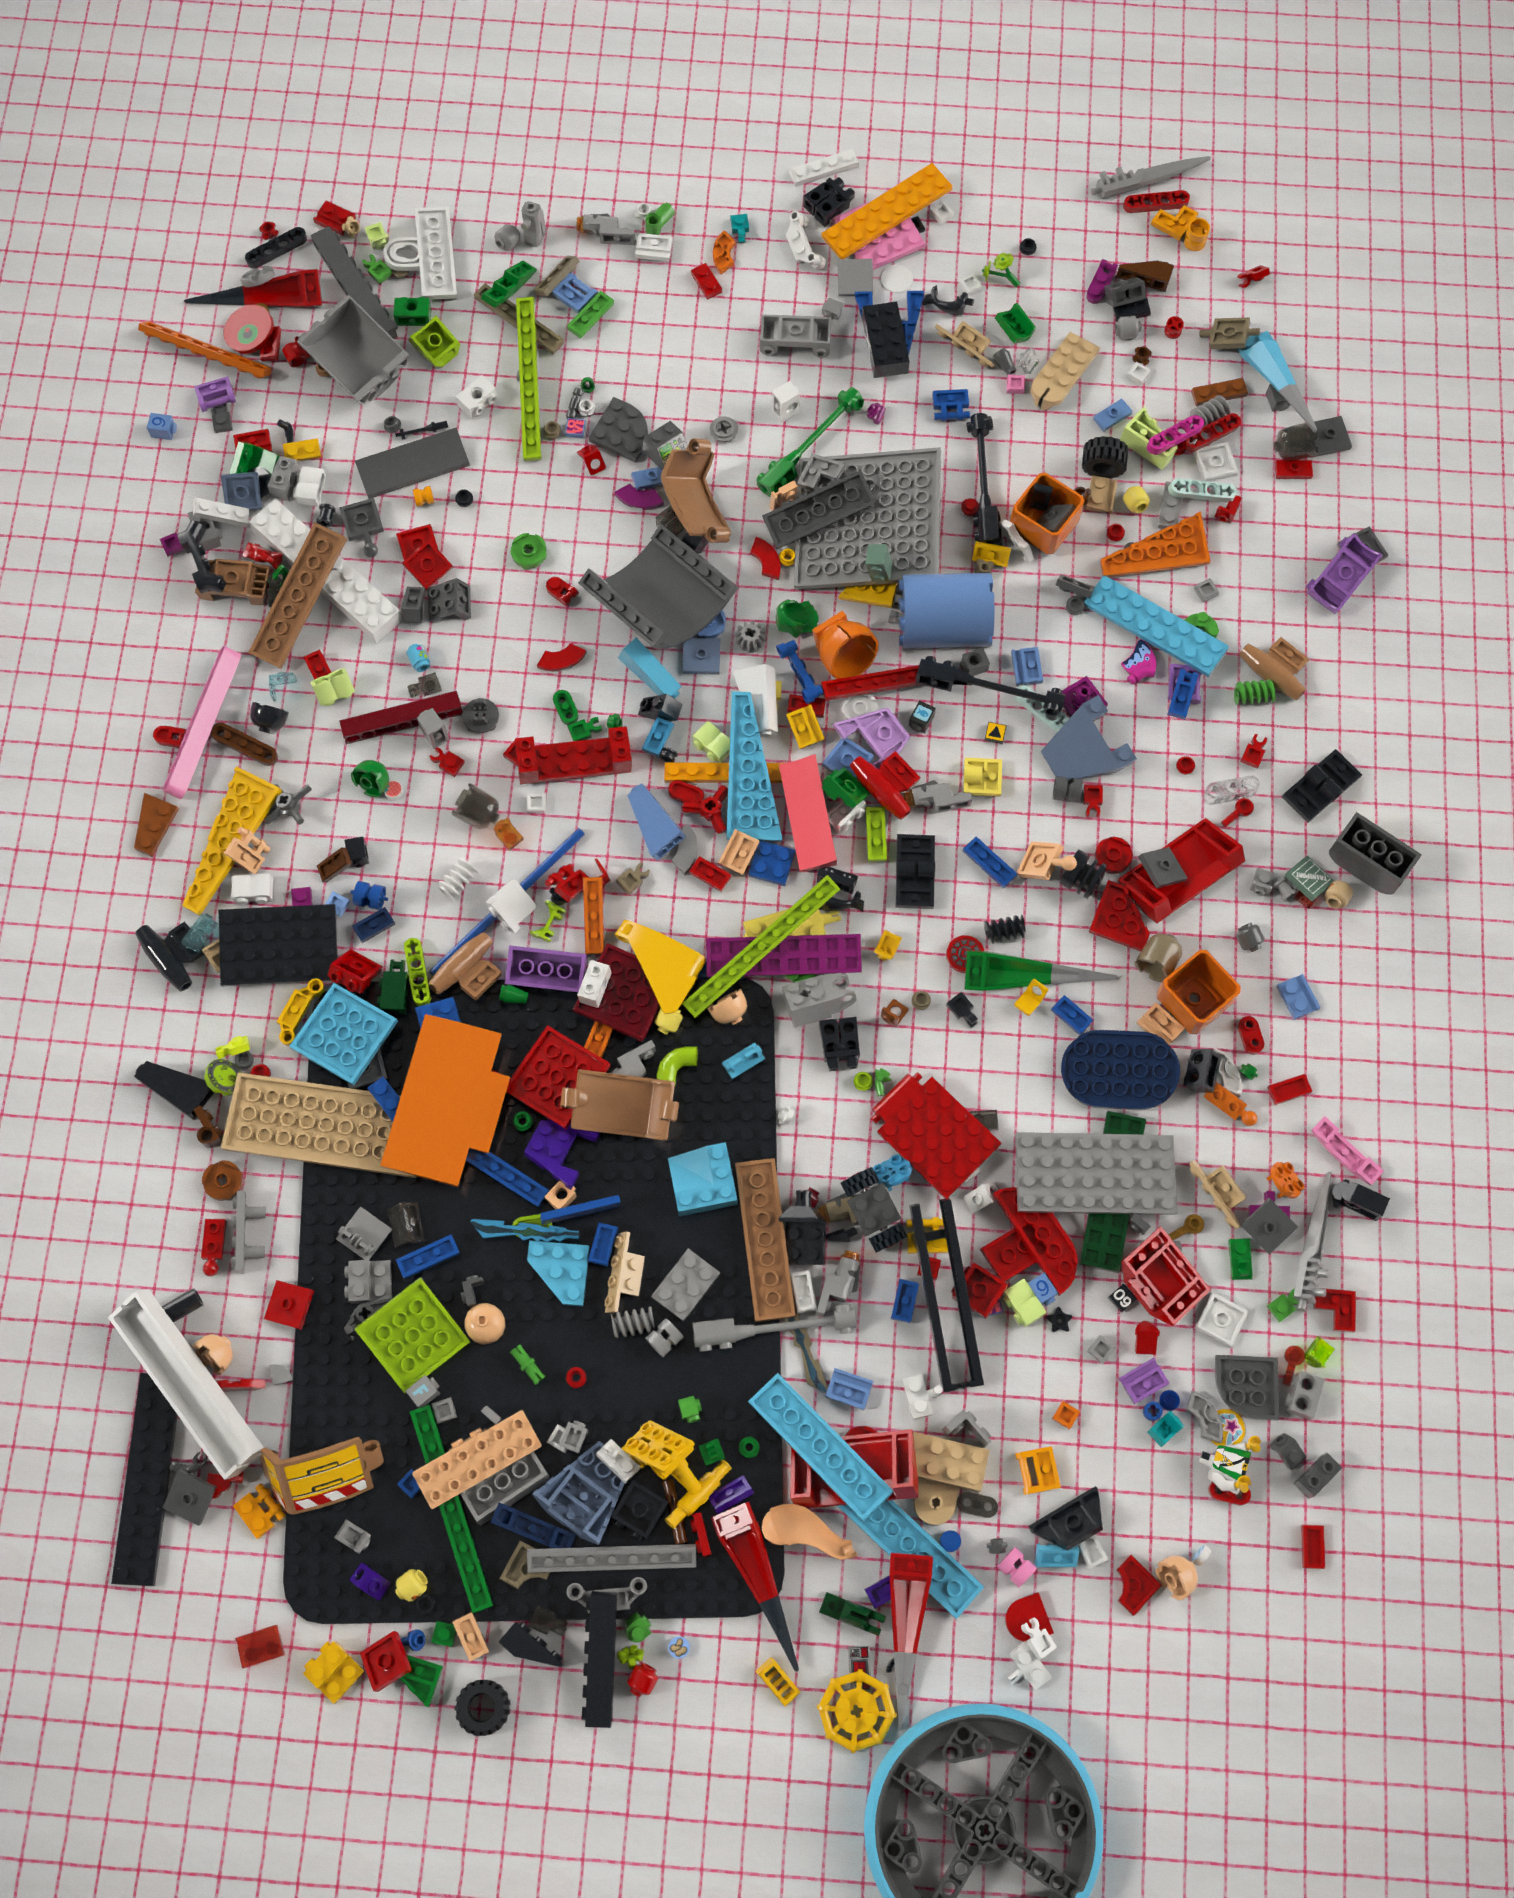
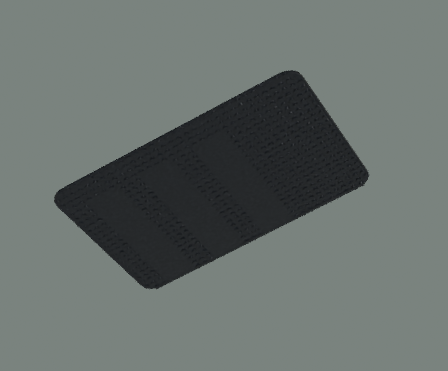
M743 977V979H739L712 1003L716 1005L719 999L741 989L747 1001V1009L741 1016L742 1020L734 1025L731 1022L726 1024L719 1023L712 1017L707 1008L694 1018L682 1004L678 1009L681 1010L680 1014L683 1019L675 1033L669 1032L667 1035L658 1031L659 1026L654 1021L643 1042L613 1030L602 1056L604 1060L611 1064L606 1073L612 1072L617 1067L618 1069L620 1068L617 1058L650 1040L654 1043L656 1052L651 1058L641 1060L646 1069V1074L643 1078L657 1079L660 1062L666 1054L676 1048L697 1047V1066H684L677 1071L673 1101L679 1102L677 1120L675 1122L670 1121L667 1141L603 1132L600 1133L596 1142L576 1136L562 1163V1166L579 1172V1176L574 1184L576 1188L574 1192L577 1197L567 1207L619 1195L620 1207L553 1222V1226L579 1231V1234L548 1233L540 1235L546 1239L562 1235L579 1236V1239L566 1238L560 1242L557 1240L549 1242L589 1245L590 1255L599 1222L618 1227L617 1235L622 1232H630L627 1252L645 1256L639 1296L634 1297L620 1294L618 1312L623 1317L625 1310H627L631 1316L633 1309L636 1310L637 1314H640L641 1308L648 1313V1308L651 1307L654 1319V1327H652L651 1332L653 1330L657 1331V1326L665 1318L668 1319L683 1335V1338L676 1345H671V1350L664 1357L660 1356L646 1341L645 1338L650 1334L646 1328H644L643 1334H640L636 1329L635 1336H632L630 1331H628L627 1337H624L622 1332H620L619 1338L614 1336L611 1314L615 1318L617 1312H605V1299L608 1296V1279L612 1272L611 1260L615 1253V1246H613L608 1267L588 1262L583 1307L563 1305L527 1261L529 1240H536L530 1238L523 1241L516 1235L483 1238L477 1230L485 1233L514 1232L512 1229L484 1226L474 1221L471 1222L472 1219L504 1221V1225L512 1226L513 1222L519 1217L538 1215L543 1212L556 1210L546 1200L543 1201L540 1207H537L467 1161H465L458 1187L418 1176L417 1178L303 1162L297 1286L314 1290V1294L302 1330L295 1328L289 1458L359 1437L362 1440V1444L369 1440H377L380 1443L384 1461L382 1465L370 1471L373 1483L372 1489L344 1501L298 1514L286 1512L283 1585L286 1600L292 1610L306 1621L320 1624L428 1623L437 1621L453 1622L472 1612L440 1507L437 1506L431 1509L422 1491L411 1499L397 1485L411 1469L415 1471L426 1465L410 1411L416 1410L418 1407L407 1392L404 1393L362 1338L359 1335L355 1337L348 1336L344 1330L354 1310L360 1304H363H351L348 1298H345L344 1289L345 1286H348L349 1278H345V1266H349V1261L364 1259L336 1240L339 1235V1229L348 1224L360 1206L392 1229L369 1260H391L392 1298L421 1277L470 1340L466 1346L427 1376L429 1379L433 1377L440 1386L437 1388L440 1394L427 1404L431 1406L432 1412V1403L451 1397L458 1417L441 1424L436 1422L445 1453L452 1448L451 1444L456 1440L462 1438L464 1441L471 1437L469 1433L478 1428H481V1430L489 1429L496 1425L481 1412L485 1406L492 1409L503 1420L520 1410L524 1411L542 1445L534 1452L550 1478L558 1475L565 1467L572 1464L598 1441L605 1445L612 1439L622 1448L627 1440L640 1430L643 1424L651 1420L694 1442V1450L685 1459L688 1462L689 1469L699 1481L706 1472H712L721 1462L706 1466L699 1446L718 1438L725 1456L723 1460L732 1469L720 1480V1486L716 1490L744 1475L754 1493L721 1513L743 1503H750L756 1522H759L779 1595L782 1590L785 1574L784 1545L772 1544L765 1538L762 1532V1521L770 1511V1508L783 1504L782 1437L748 1401L777 1373L781 1376L780 1331L755 1334L732 1343V1348L720 1349V1345L711 1346L712 1350L700 1351L699 1347L695 1348L692 1328L693 1322L734 1318V1325L757 1326L780 1323V1319L755 1322L735 1163L775 1158L777 1173L774 1010L770 996L761 985L750 978ZM505 979L497 980L476 1001L461 989L459 981L439 995L429 987L431 994L430 1003L451 997L454 998L461 1023L502 1034L491 1071H497L510 1078L547 1025L584 1047L595 1021L573 1012L572 1009L578 1000V992L511 985L528 992L527 1001L524 1004L503 1003L502 1000H499L502 985L507 986ZM709 979L696 980L685 1000ZM379 981L371 982L370 986L360 994L351 992L380 1009L377 1006L378 996H381L382 989L379 988ZM410 981L406 1015L389 1014L396 1018L398 1022L380 1047L388 1076L386 1081L399 1096L402 1094L421 1030L415 1009L418 1006L415 1005L412 997ZM414 981V983L417 984V985L422 984V983L424 982V981ZM338 984L342 988L348 990L347 987L343 984ZM328 990L325 991L320 996L318 1001L315 1003L312 1013L314 1012L318 1004L321 1002L325 994L328 992ZM421 990L419 991L420 1001L424 1000V995ZM753 1043L759 1045L765 1059L732 1079L722 1062ZM308 1059L307 1082L349 1088L345 1080ZM369 1086L359 1088L357 1090L369 1091L367 1089ZM506 1093L489 1152L543 1187L551 1190L560 1180L557 1181L552 1177L551 1173L546 1169L540 1168L524 1154L540 1121L551 1120ZM518 1112H528L532 1117V1126L526 1131H519L513 1125V1117ZM521 1119L519 1123L521 1125H524L526 1123V1119ZM726 1142L738 1205L679 1217L668 1158L705 1146ZM560 1191L557 1194L558 1199H564L567 1196L565 1191ZM452 1234L460 1254L411 1277L403 1278L396 1259ZM689 1248L719 1271L720 1275L683 1322L651 1298V1296ZM478 1275V1278L482 1277L485 1283L473 1287L477 1305L481 1303L495 1305L501 1310L505 1318L503 1335L497 1341L485 1345L474 1342L465 1330V1318L470 1309L467 1304H463L461 1292H464L462 1282L466 1281L467 1277ZM364 1311L362 1316L364 1319H367L369 1314L367 1311ZM666 1333L662 1335L666 1340L669 1337ZM520 1344L528 1356L535 1360L534 1363L542 1374L545 1375V1378L536 1385L525 1370L522 1371L520 1369L521 1365L510 1353ZM579 1367L585 1371L587 1380L582 1387L573 1388L567 1383L566 1375L571 1368ZM576 1374L573 1376V1381L577 1382L580 1380V1375ZM694 1396L695 1399L699 1398L702 1411H698L699 1421L693 1423L683 1422L678 1403L679 1399ZM575 1420L585 1424V1428L589 1431L579 1454L568 1449L566 1453H563L547 1443L557 1424L566 1429L568 1422L574 1423ZM745 1437H753L758 1441L759 1452L755 1457L746 1458L740 1453L739 1444ZM751 1443L746 1444L745 1449L747 1451H752L753 1445ZM649 1465L640 1468L624 1484L613 1512L633 1480L665 1499L662 1482L675 1478L670 1474L663 1480ZM675 1479L677 1495L680 1500L688 1491ZM533 1492L510 1506L573 1533L543 1509L532 1495ZM459 1494L493 1602L492 1607L473 1614L477 1622L586 1620L590 1617L586 1607L578 1601L569 1599L567 1596V1588L570 1584L578 1583L585 1591L626 1588L630 1586L631 1581L636 1577H641L646 1581L647 1590L632 1602L629 1610H618L616 1619H628L636 1611L641 1617L645 1615L647 1619L747 1617L762 1612L759 1603L740 1571L718 1539L711 1517L718 1514L709 1499L700 1505L693 1514L699 1512L702 1514L712 1555L703 1557L702 1553L698 1554L696 1547V1567L551 1572L547 1580L531 1578L523 1582L519 1589L499 1578L519 1541L535 1549L551 1548L491 1523V1520L480 1526L461 1494ZM666 1506L648 1540L644 1537L642 1541L631 1535V1529L627 1527L624 1530L613 1524L615 1520L610 1517L599 1545L581 1539L576 1535L571 1548L675 1545L672 1528L665 1521L669 1516L668 1508ZM693 1514L685 1517L686 1523H684L688 1542L684 1544H696L695 1541L699 1540L697 1532L693 1533L690 1520L694 1519ZM346 1519L371 1535L368 1547L364 1551L362 1550L360 1554L334 1538ZM361 1563H364L374 1572L391 1582V1585L379 1601L350 1581V1578ZM410 1569L422 1571L427 1578V1589L423 1594H429V1596H433L436 1600L435 1610L431 1614L421 1615L418 1613V1609L415 1607L417 1599L412 1602L405 1599L401 1600L396 1594V1580ZM364 1570L360 1572L357 1580L363 1576ZM637 1583L635 1586L636 1590H641L643 1584ZM575 1588L573 1595L578 1596L580 1591L578 1588Z

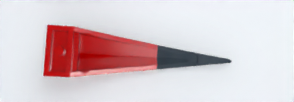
M318 269L300 270L272 278L257 286H240L184 300L185 303L256 305L263 303L267 306L301 308L323 306Z
M743 1503L711 1517L718 1539L759 1603L794 1671H799L759 1522H756L750 1503Z

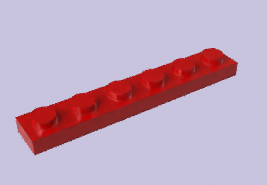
M919 665L822 681L821 688L824 693V699L829 701L921 685L915 683Z

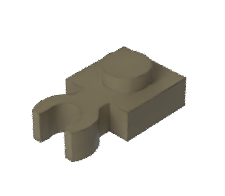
M639 863L635 871L629 868L616 879V883L628 895L642 885V879L649 876V869L646 872L640 871L643 863Z

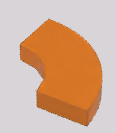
M725 230L717 237L713 247V262L720 274L734 266L730 253L736 245V241Z

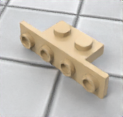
M964 321L960 323L953 335L936 324L935 328L938 330V335L944 339L946 337L952 340L951 344L958 349L960 347L966 349L964 353L971 358L976 356L980 359L978 362L985 368L988 366L994 368L995 365L982 356L991 343L990 339Z
M1196 1160L1189 1163L1191 1166L1190 1171L1203 1182L1201 1186L1208 1195L1211 1194L1215 1199L1213 1203L1216 1208L1225 1213L1227 1216L1225 1217L1226 1222L1230 1227L1240 1228L1241 1223L1231 1209L1247 1197L1227 1169L1222 1165L1207 1176Z
M630 1232L618 1233L614 1241L615 1253L611 1260L612 1272L608 1279V1296L605 1299L606 1313L618 1312L620 1294L634 1297L639 1296L645 1256L627 1252Z

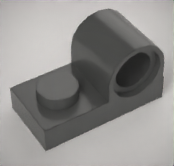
M407 586L401 606L403 622L422 623L423 601L426 594L425 587Z

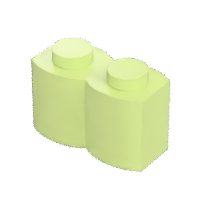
M345 668L310 682L321 706H330L335 703V700L349 698L355 692Z
M707 721L692 736L695 748L706 752V756L710 761L722 763L730 755V738L711 722Z
M1025 1279L1009 1287L1003 1293L1004 1297L1002 1300L1007 1308L1011 1307L1015 1312L1013 1317L1019 1325L1022 1324L1026 1328L1046 1315L1044 1307Z

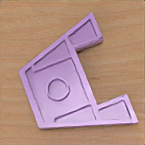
M889 708L836 722L832 725L843 740L858 730L879 757V760L872 764L877 769L880 768L882 761L896 751L899 754L910 738Z

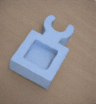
M332 891L325 904H335L336 915L342 917L350 900Z

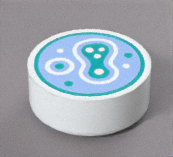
M1205 1544L1202 1545L1193 1555L1192 1562L1197 1566H1201L1210 1556L1211 1549Z

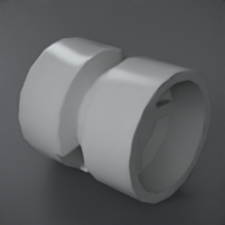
M666 1318L657 1326V1331L653 1330L645 1338L662 1357L671 1350V1345H676L683 1338L679 1330ZM665 1333L669 1336L667 1340L662 1336Z

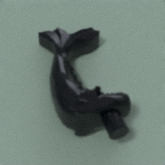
M937 285L933 286L931 294L925 295L923 305L934 304L940 310L954 316H962L966 305L973 306L974 299L968 298V293L963 292L960 297L957 296V299L952 302L938 300Z
M857 891L852 900L844 901L832 897L819 910L841 911L855 908L863 912L864 901L861 900V892Z

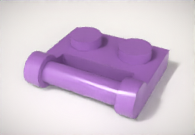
M228 376L194 386L202 412L222 404L236 402Z
M1170 664L1168 700L1172 699L1180 669H1185L1188 673H1199L1190 703L1200 704V676L1202 673L1188 665Z

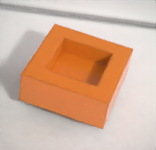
M1062 1401L1052 1420L1070 1430L1080 1411Z

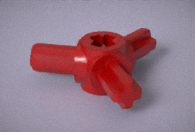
M721 785L713 797L709 796L705 800H701V803L684 802L683 812L700 814V817L711 821L717 834L724 833L727 828L721 818L722 812L720 809L723 807L721 803L728 795V788L725 785Z

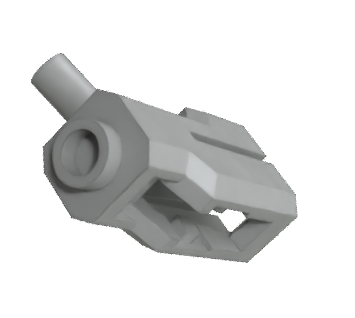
M527 201L521 210L523 218L521 228L523 229L525 244L538 247L546 233L544 214L540 204Z

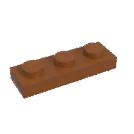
M1238 378L1194 387L1191 393L1195 405L1199 406L1217 395H1221L1226 400L1246 397L1248 391L1244 379Z

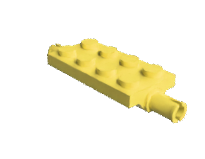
M818 909L789 936L826 935L824 929L826 924L841 921L840 915L832 917L838 915L839 911L821 914ZM787 910L743 922L745 929L743 937H758Z

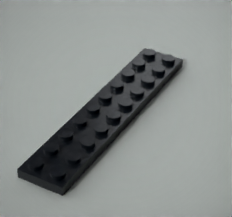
M140 1373L111 1584L155 1586L165 1514L163 1505L167 1498L170 1476L169 1467L172 1461L178 1415L148 1373Z

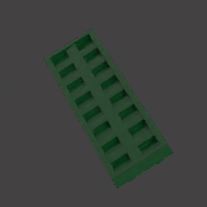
M1107 1111L1103 1134L1144 1135L1146 1119ZM1088 1214L1079 1265L1119 1273L1130 1214Z

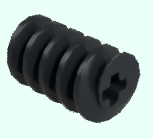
M1022 914L1020 919L1017 915H1014L1013 921L1010 917H1006L1005 922L1002 918H999L998 924L994 919L991 920L990 925L987 921H984L987 940L990 939L992 944H994L995 938L1001 943L1004 936L1007 941L1010 940V935L1015 940H1017L1018 934L1021 935L1022 939L1025 937L1026 928Z

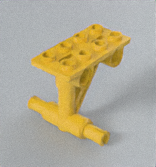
M649 1420L641 1426L640 1430L633 1437L627 1440L621 1449L641 1468L649 1465L663 1480L671 1474L688 1491L677 1502V1508L665 1519L666 1523L675 1529L686 1516H691L700 1505L709 1499V1496L720 1486V1480L732 1468L722 1459L712 1472H706L698 1481L689 1469L688 1462L685 1459L694 1450V1442Z

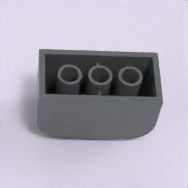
M1358 812L1354 814L1329 850L1331 859L1338 866L1376 891L1387 895L1396 892L1422 856V854Z

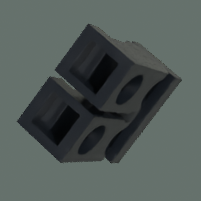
M829 177L826 182L821 183L804 195L803 207L812 216L815 215L814 218L826 227L830 224V220L849 208L850 202L855 198V191L852 188L844 191L842 189L844 188V182L840 177L834 180Z
M857 1017L839 1018L838 1025L841 1039H839L837 1019L819 1021L824 1062H827L829 1071L840 1070L839 1061L846 1060L847 1069H857L860 1057Z

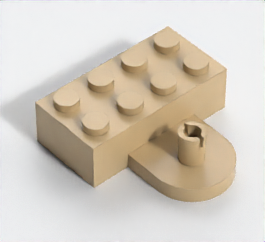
M913 1432L919 1498H914V1509L919 1519L924 1523L941 1525L947 1522L954 1514L959 1489L976 1493L981 1492L989 1450Z

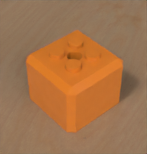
M1046 472L1039 473L1013 505L1010 522L1015 525L1016 530L1024 540L1047 555L1054 554L1078 524L1084 505V498ZM1035 483L1053 487L1048 507L1050 505L1069 504L1076 506L1074 512L1058 532L1052 533L1036 522L1045 511L1029 508Z
M1199 950L1163 980L1157 991V999L1185 1027L1189 1034L1197 1035L1234 1003L1240 994L1241 986L1207 950ZM1189 995H1197L1199 997V1002H1191L1189 999Z

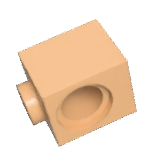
M559 1181L545 1195V1200L554 1209L567 1207L577 1197L574 1192L576 1188L573 1186L572 1190L565 1187L563 1182ZM560 1191L567 1192V1196L564 1199H558L557 1194Z

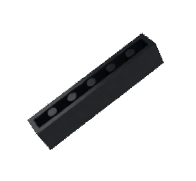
M592 1591L590 1597L586 1599V1610L590 1611V1617L585 1622V1632H589V1641H585L584 1654H588V1663H584L583 1676H587V1685H583L582 1698H586V1707H582L581 1719L585 1720V1727L611 1728L613 1718L617 1592Z

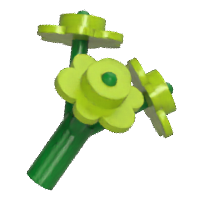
M1001 253L996 256L995 262H993L996 269L1005 270L1006 273L990 270L991 261H989L988 266H984V269H982V276H985V282H987L988 275L992 274L1006 277L1015 288L1020 284V281L1008 268L1014 261L1011 253Z

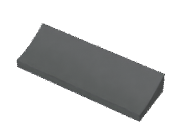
M457 427L355 460L368 499L470 466Z

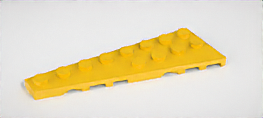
M237 766L234 769L235 773L232 781H229L226 797H223L221 802L223 805L218 816L216 815L207 840L209 842L207 847L202 852L199 868L197 867L195 870L196 876L192 886H189L182 905L185 909L199 916L235 864V861L225 855L224 852L233 838L242 839V836L237 833L238 829L243 827L255 833L282 792L279 787Z

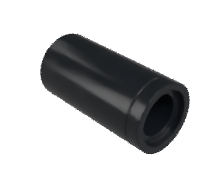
M193 1288L161 1307L174 1323L204 1306L196 1289Z

